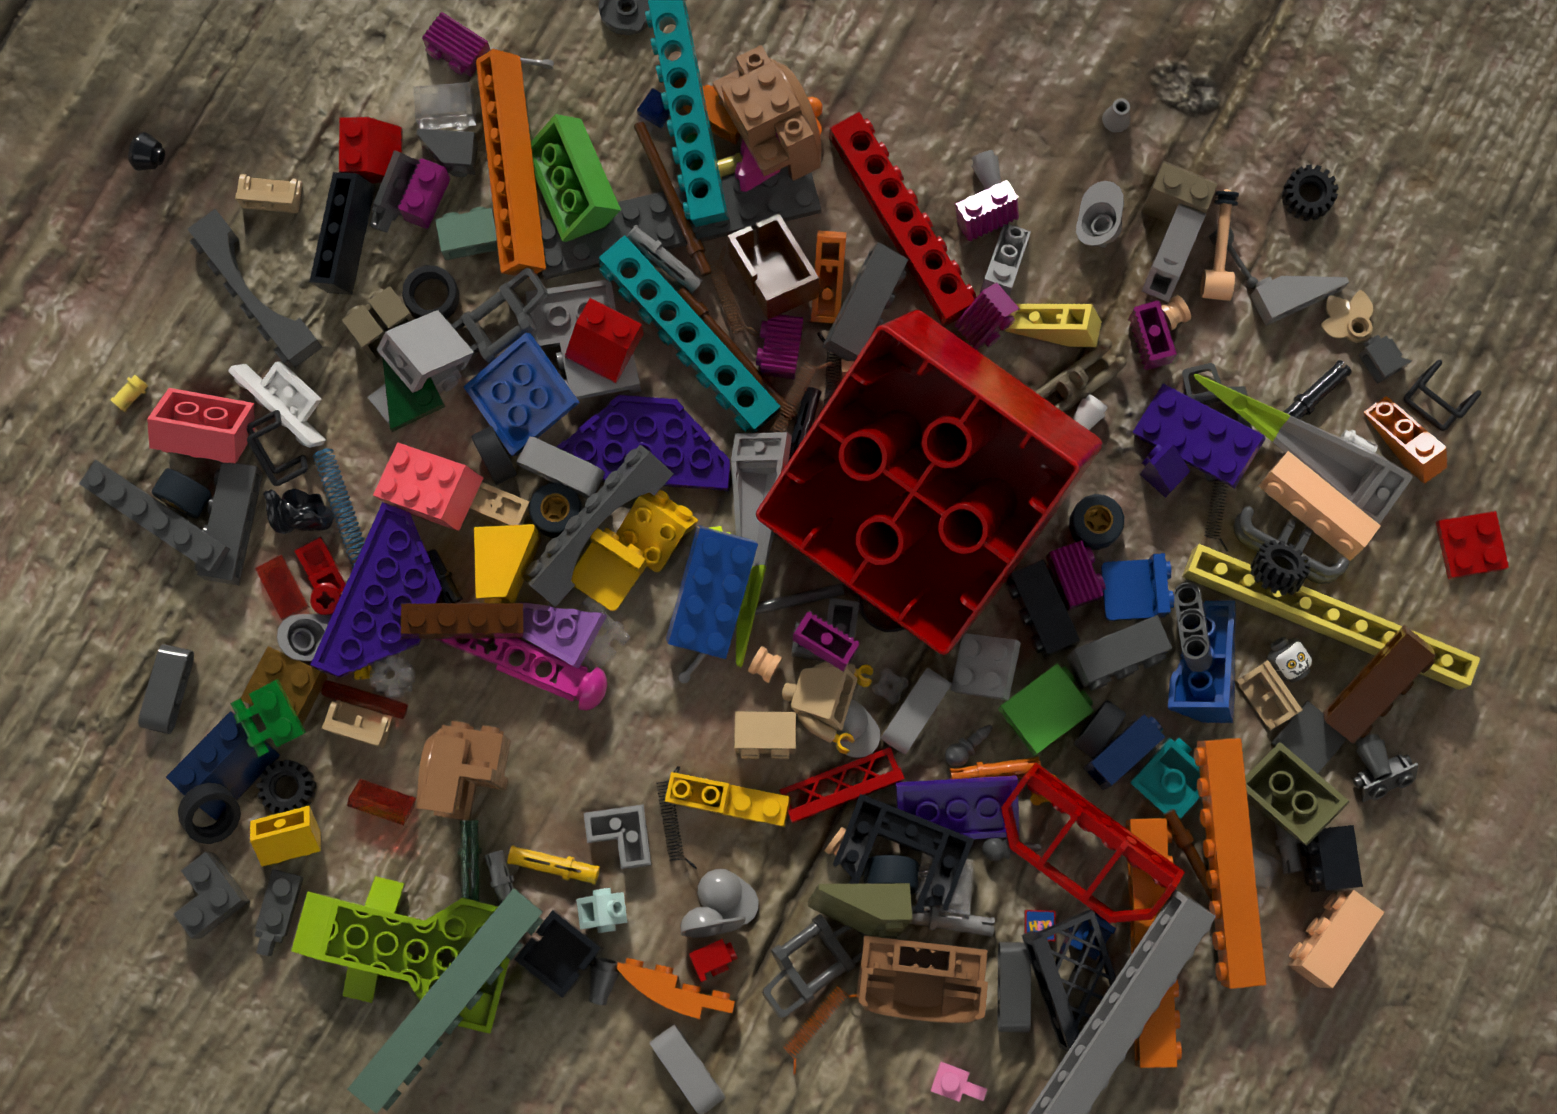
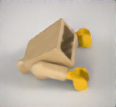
M824 661L813 668H804L800 673L797 684L786 683L782 690V697L785 701H792L791 708L798 714L799 722L810 733L828 743L835 742L837 750L840 753L847 754L850 750L843 747L840 741L846 739L854 743V738L849 733L839 735L837 730L842 731L856 682L862 687L870 686L872 680L864 678L861 674L872 675L873 668L870 665H862L858 669L855 668L854 664L850 663L843 672L827 661Z

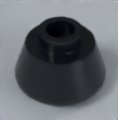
M146 132L140 133L133 138L129 147L128 160L135 170L156 169L158 165L163 164L165 150L158 140Z

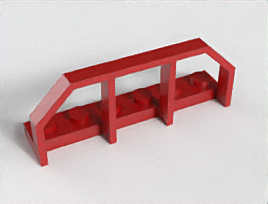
M1036 762L1023 776L1001 807L1010 849L1109 923L1152 920L1176 889L1185 873ZM1026 784L1031 792L1036 795H1042L1052 802V806L1057 811L1068 814L1071 817L1042 857L1019 841L1012 803ZM1075 822L1084 831L1092 832L1098 836L1107 848L1116 851L1087 891L1047 862ZM1121 855L1126 857L1131 866L1148 873L1157 885L1167 888L1152 908L1113 911L1095 898L1092 893Z

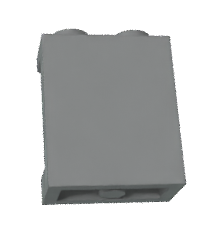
M438 310L386 331L377 348L379 354L412 393L422 389L427 378L454 366L459 371L465 369L474 353Z
M569 341L560 343L561 352L556 353L559 369H565L567 380L564 381L578 400L629 389L630 394L641 392L634 353L615 384L565 358Z

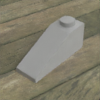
M1280 276L1274 280L1271 277H1267L1255 284L1256 288L1250 297L1265 326L1324 300L1330 295L1341 292L1349 281L1347 277Z

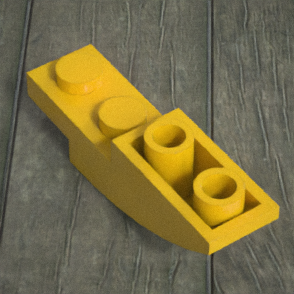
M674 772L670 774L665 802L782 827L786 825L791 797Z

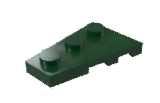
M382 357L389 423L392 432L445 407L431 377L427 378L422 389L412 393Z

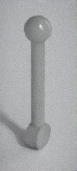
M520 58L521 64L553 69L554 62L552 60L544 59L541 61Z
M700 653L685 672L679 673L678 680L681 683H688L690 674L707 654Z

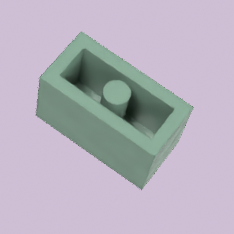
M476 207L468 213L458 214L451 212L444 214L442 218L435 219L440 248L445 260L498 250L492 208Z

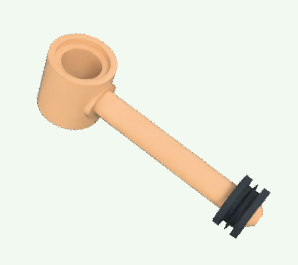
M1225 189L1215 193L1218 196L1215 198L1218 200H1215L1214 204L1220 205L1214 266L1213 270L1204 269L1200 297L1231 301L1234 291L1235 274L1234 272L1225 271L1231 208L1238 205V202L1235 200H1238L1236 197H1239V193Z

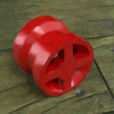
M329 582L318 584L311 594V607L321 615L332 614L341 597L340 590L336 585Z

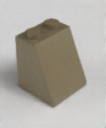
M1162 161L1141 212L1167 223L1171 222L1179 203L1206 213L1218 184L1216 181Z

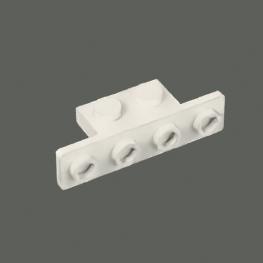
M282 361L275 362L264 379L258 376L247 364L233 365L229 368L228 372L235 377V382L253 394L255 401L259 405L267 408L270 412L280 411L281 425L292 431L300 444L309 448L324 444L326 439L307 422L322 399Z

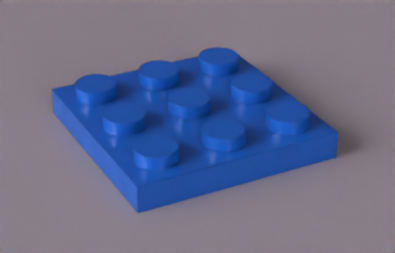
M531 333L523 334L463 386L487 422L493 427L511 456H517L522 452L530 436L538 439L580 403Z

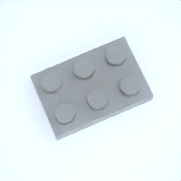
M601 280L547 288V297L530 313L536 330L531 335L541 349L558 347L561 342L570 341L575 323L589 298L616 311L612 281ZM538 290L526 292L527 304L537 295Z

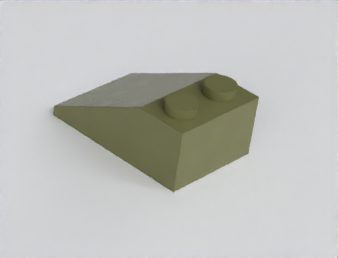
M1281 742L1245 776L1247 800L1263 815L1306 846L1349 803L1347 798Z
M910 883L818 884L808 900L809 908L868 936L897 939V936H900L913 920Z

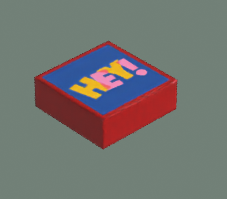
M1024 910V934L1030 931L1038 932L1054 925L1056 911ZM1055 934L1047 937L1048 941H1055Z

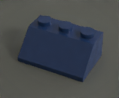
M230 711L166 778L184 796L198 785L216 783L226 787L237 801L258 780L260 774L266 771L265 768L268 765H272L281 755L265 740L264 742L269 752L258 757L254 748L249 747L246 741L248 737L241 723L237 724L233 717L235 713ZM211 800L199 808L218 821L225 812L226 804L222 800Z

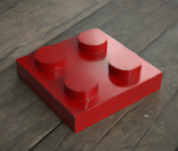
M1496 511L1443 519L1435 522L1448 579L1502 571L1509 568Z

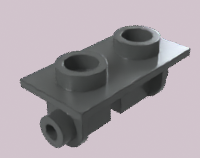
M1399 754L1388 759L1392 774L1375 781L1369 769L1357 773V777L1353 778V783L1358 790L1363 788L1361 801L1378 800L1396 787L1404 788L1409 786L1416 779L1418 763L1412 764L1409 755L1403 756Z

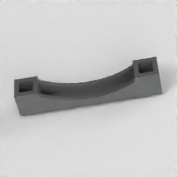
M216 209L188 228V231L194 237L190 240V243L200 255L203 252L208 255L210 260L206 263L216 276L222 273L227 280L223 283L224 287L233 298L239 295L244 302L240 305L241 309L250 320L256 317L261 324L256 328L266 341H269L271 338L277 345L273 350L283 363L289 360L296 368L323 348L300 317L297 320H292L277 314L252 294L241 275L236 259L235 242L239 239Z
M642 445L631 450L626 455L625 462L619 469L608 475L603 487L587 499L585 507L579 514L568 520L563 532L547 544L545 552L539 559L532 561L528 565L526 573L522 578L556 607L575 586L571 581L575 564L584 545L597 527L616 509L630 500L647 493L655 496L674 473Z

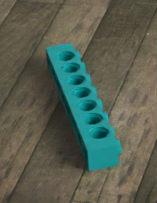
M648 0L650 10L645 11L648 27L654 30L655 37L651 38L652 50L654 55H659L660 65H656L659 82H664L666 92L661 93L665 110L669 109L671 119L667 120V127L670 137L675 136L677 146L672 147L675 164H680L682 174L677 175L681 192H686L687 202H683L685 217L687 220L691 219L695 227L729 220L686 1ZM667 25H676L673 32L663 33ZM675 51L681 52V56L677 60H668L671 53ZM678 79H687L683 87H674V83ZM692 106V110L688 115H679L682 107ZM689 133H697L698 136L694 142H684L685 137ZM702 160L703 165L699 170H690L692 162ZM702 187L709 189L708 194L704 198L695 197L698 189Z
M625 235L599 257V265L601 266L599 271L609 282L612 280L616 282L620 287L618 292L628 303L632 301L639 308L637 313L648 325L651 322L659 330L657 335L667 346L670 344L674 346L678 351L676 356L686 367L690 365L698 373L695 377L706 389L709 386L717 394L715 396L716 401L723 409H731L736 415L734 418L735 422L743 431L746 432L749 429L751 433H756L779 413L781 406ZM625 268H633L637 271L636 276L630 279L623 277L621 273ZM645 289H652L657 295L651 300H646L640 294ZM664 310H671L676 314V317L672 321H664L660 318V314ZM684 331H690L695 335V339L690 343H685L680 340L679 335ZM708 352L714 356L715 360L710 364H703L699 361L698 357L700 354ZM721 374H730L734 382L729 386H724L719 383L718 377ZM741 395H748L753 399V404L750 407H742L738 404L737 399Z

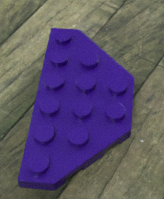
M618 395L600 413L595 414L579 427L578 431L556 446L602 469L605 475L601 482H605L610 473L619 469L625 462L626 455L631 450L642 445L674 473L663 486L728 491L730 459L716 446L710 436L694 421L677 399Z
M382 502L310 664L312 667L340 678L420 644L422 639H401V604L437 603L443 590L409 512Z

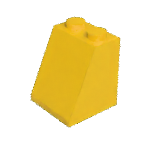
M534 524L474 527L476 599L480 603H515L524 582L522 577L526 573L528 565L533 561L541 542V535Z

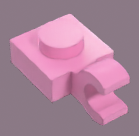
M940 1061L930 1091L960 1102L963 1093L984 1101L987 1088L968 1082L967 1079L970 1072Z

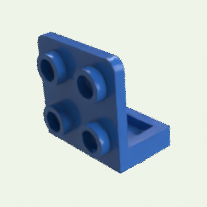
M1165 553L1153 554L1149 559L1112 561L1102 564L1101 576L1106 590L1103 591V599L1107 620L1149 619L1156 615L1159 618H1164L1170 613V608H1174L1173 591L1168 590L1167 580L1171 579L1170 561H1166Z

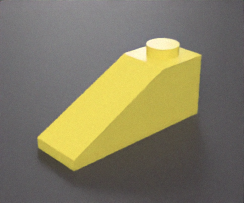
M1016 304L1019 307V310L1013 316L1016 321L1005 330L1006 332L1068 347H1096L1102 321L1092 304Z

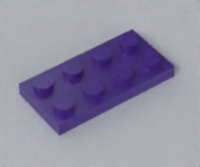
M1162 384L1132 432L1137 438L1155 447L1158 444L1163 447L1168 441H1171L1185 463L1234 489L1266 439L1263 434L1165 384Z
M1017 776L896 782L897 808L973 839L1007 837L1001 807L1018 785ZM1017 796L1012 803L1019 836V802Z

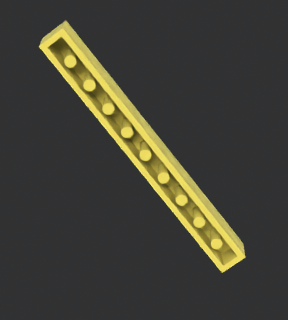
M1198 544L1192 550L1182 575L1183 578L1372 655H1376L1402 627L1304 586H1301L1298 592L1295 591L1293 595H1290L1288 592L1286 596L1281 595L1280 591H1277L1276 594L1272 593V588L1267 587V589L1261 587L1263 582L1257 583L1254 580L1256 576H1252L1250 564L1201 544ZM1413 631L1433 647L1436 655L1433 658L1435 661L1432 667L1427 672H1420L1419 674L1458 690L1471 686L1480 661L1479 657Z

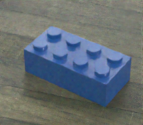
M697 525L666 636V641L669 645L723 659L727 658L758 543L755 540Z

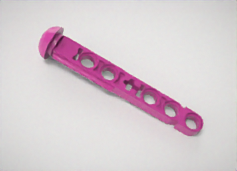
M517 638L480 639L487 644H491L494 640L497 650H491L489 654H487V650L483 646L477 644L478 639H470L465 644L458 643L456 639H435L497 665L496 670L572 702L576 698L579 701V710L587 711L593 709L600 704L606 694L607 677L599 667H596L592 672H587L588 668L580 665L579 668H576L546 650ZM515 651H522L525 654V661L520 666L510 664V655ZM542 662H548L552 665V672L547 677H539L536 674V668Z

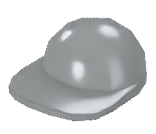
M851 699L842 731L837 730V734H851L854 738V743L843 739L840 741V744L850 750L846 754L847 756L862 758L872 754L878 747L881 738L880 729L866 709L860 703Z
M714 869L707 872L701 878L698 884L697 895L703 907L715 909L722 915L723 919L744 916L746 921L743 925L748 924L755 917L759 901L756 892L736 874L726 869Z
M696 907L683 917L680 924V933L682 936L690 938L714 936L739 929L745 923L746 918L741 916L723 919L722 915L715 909Z

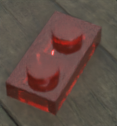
M282 554L255 568L281 620H285L289 616L296 615L310 608Z
M360 779L348 797L347 806L404 826L415 807L416 798Z

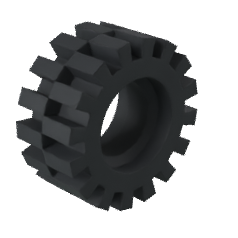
M1312 164L1306 165L1304 169L1301 166L1290 175L1284 185V190L1282 191V197H1285L1282 201L1283 205L1288 204L1287 211L1289 214L1292 211L1296 212L1294 217L1297 219L1300 216H1304L1303 221H1309L1311 217L1313 221L1318 220L1320 216L1326 215L1337 199L1338 184L1334 185L1336 179L1334 176L1328 177L1330 171L1327 169L1324 173L1321 172L1322 166L1316 165L1314 169H1312ZM1304 184L1316 186L1320 191V199L1316 202L1304 200L1300 195V187Z
M1271 540L1270 543L1265 542L1261 545L1250 568L1252 569V576H1256L1254 580L1257 583L1263 582L1261 587L1264 589L1270 587L1272 588V593L1276 594L1277 591H1280L1281 595L1286 596L1287 592L1293 595L1295 591L1298 592L1310 572L1311 565L1307 563L1309 560L1307 556L1301 557L1303 552L1300 549L1297 551L1293 550L1294 545L1289 544L1287 547L1284 541H1280L1277 544L1275 540Z
M278 760L274 762V765H268L265 768L267 770L265 773L260 774L259 777L262 779L261 783L257 782V788L260 789L258 797L263 800L262 804L274 813H282L309 806L312 803L310 802L311 797H315L316 793L313 792V789L316 788V782L312 779L314 776L308 771L306 766L298 762ZM285 776H292L298 784L296 794L290 799H282L276 792L277 782Z

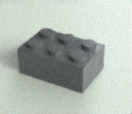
M1158 615L1078 647L1067 656V659L1080 689L1089 687L1090 691H1094L1107 685L1108 682L1112 681L1111 677L1113 676L1120 680L1134 674L1135 671L1139 670L1138 666L1142 664L1147 669L1161 663L1162 660L1167 658L1165 654L1172 649V646Z

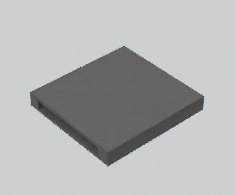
M1306 701L1301 707L1302 711L1293 716L1271 744L1275 747L1281 742L1318 774L1347 739L1325 722L1324 714L1309 701Z

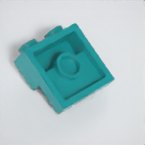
M1169 737L1130 783L1163 813L1175 809L1181 819L1200 798L1197 790L1200 770L1199 766L1195 764L1194 758L1189 755L1192 748L1179 737L1176 741Z

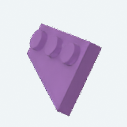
M519 602L523 603V638L576 668L580 667L607 615L598 612L591 613L576 609H562L547 605Z

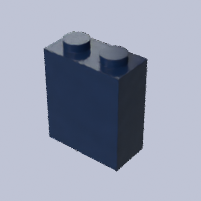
M1145 714L1142 715L1086 764L1083 769L1102 790L1111 787L1165 738L1161 733L1163 730L1162 726L1152 716L1148 718Z

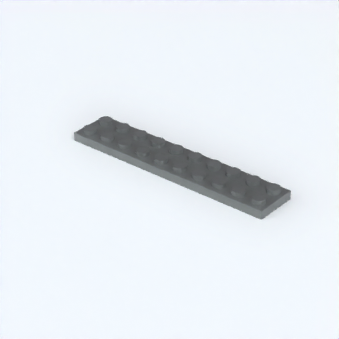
M786 166L781 168L779 173L747 192L741 191L739 179H735V174L722 177L721 182L729 220L695 227L691 219L688 220L697 239L703 242L728 236L749 226L756 229V223L778 213L784 222L821 213V206L812 172L792 181ZM680 187L674 188L683 206V202H687L686 192H681ZM706 187L698 189L695 197L704 198L708 194L709 189ZM664 192L618 202L621 211L605 228L568 242L561 240L553 218L541 220L546 269L542 271L544 279L600 267L599 257L624 235L627 236L635 225H638L641 230L655 241H661V246L666 250L686 246L687 243Z

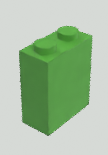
M1058 663L998 708L1033 756L1094 712L1091 707L1093 705L1091 698L1084 690L1079 692L1072 683L1075 681L1072 673L1065 666L1061 668Z

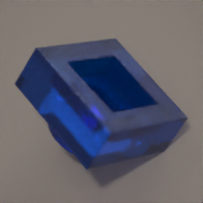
M652 88L638 107L637 114L657 127L662 128L670 116L669 109L665 110L661 93Z

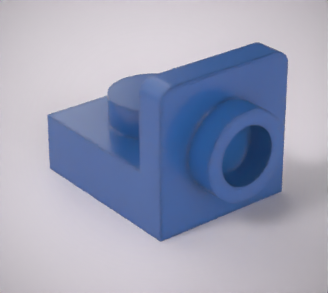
M1095 913L1106 944L1111 934H1114L1117 928ZM1088 920L1080 923L1074 936L1086 941L1091 929ZM1072 939L1070 946L1081 952L1084 944ZM1090 947L1087 956L1097 960L1099 952Z

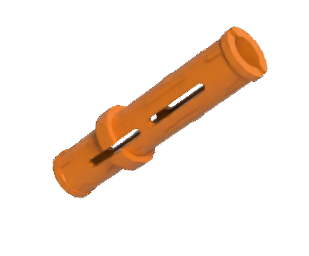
M1039 756L987 764L976 762V765L968 767L950 768V779L1017 776V778H1022L1035 762L1040 766L1041 762Z

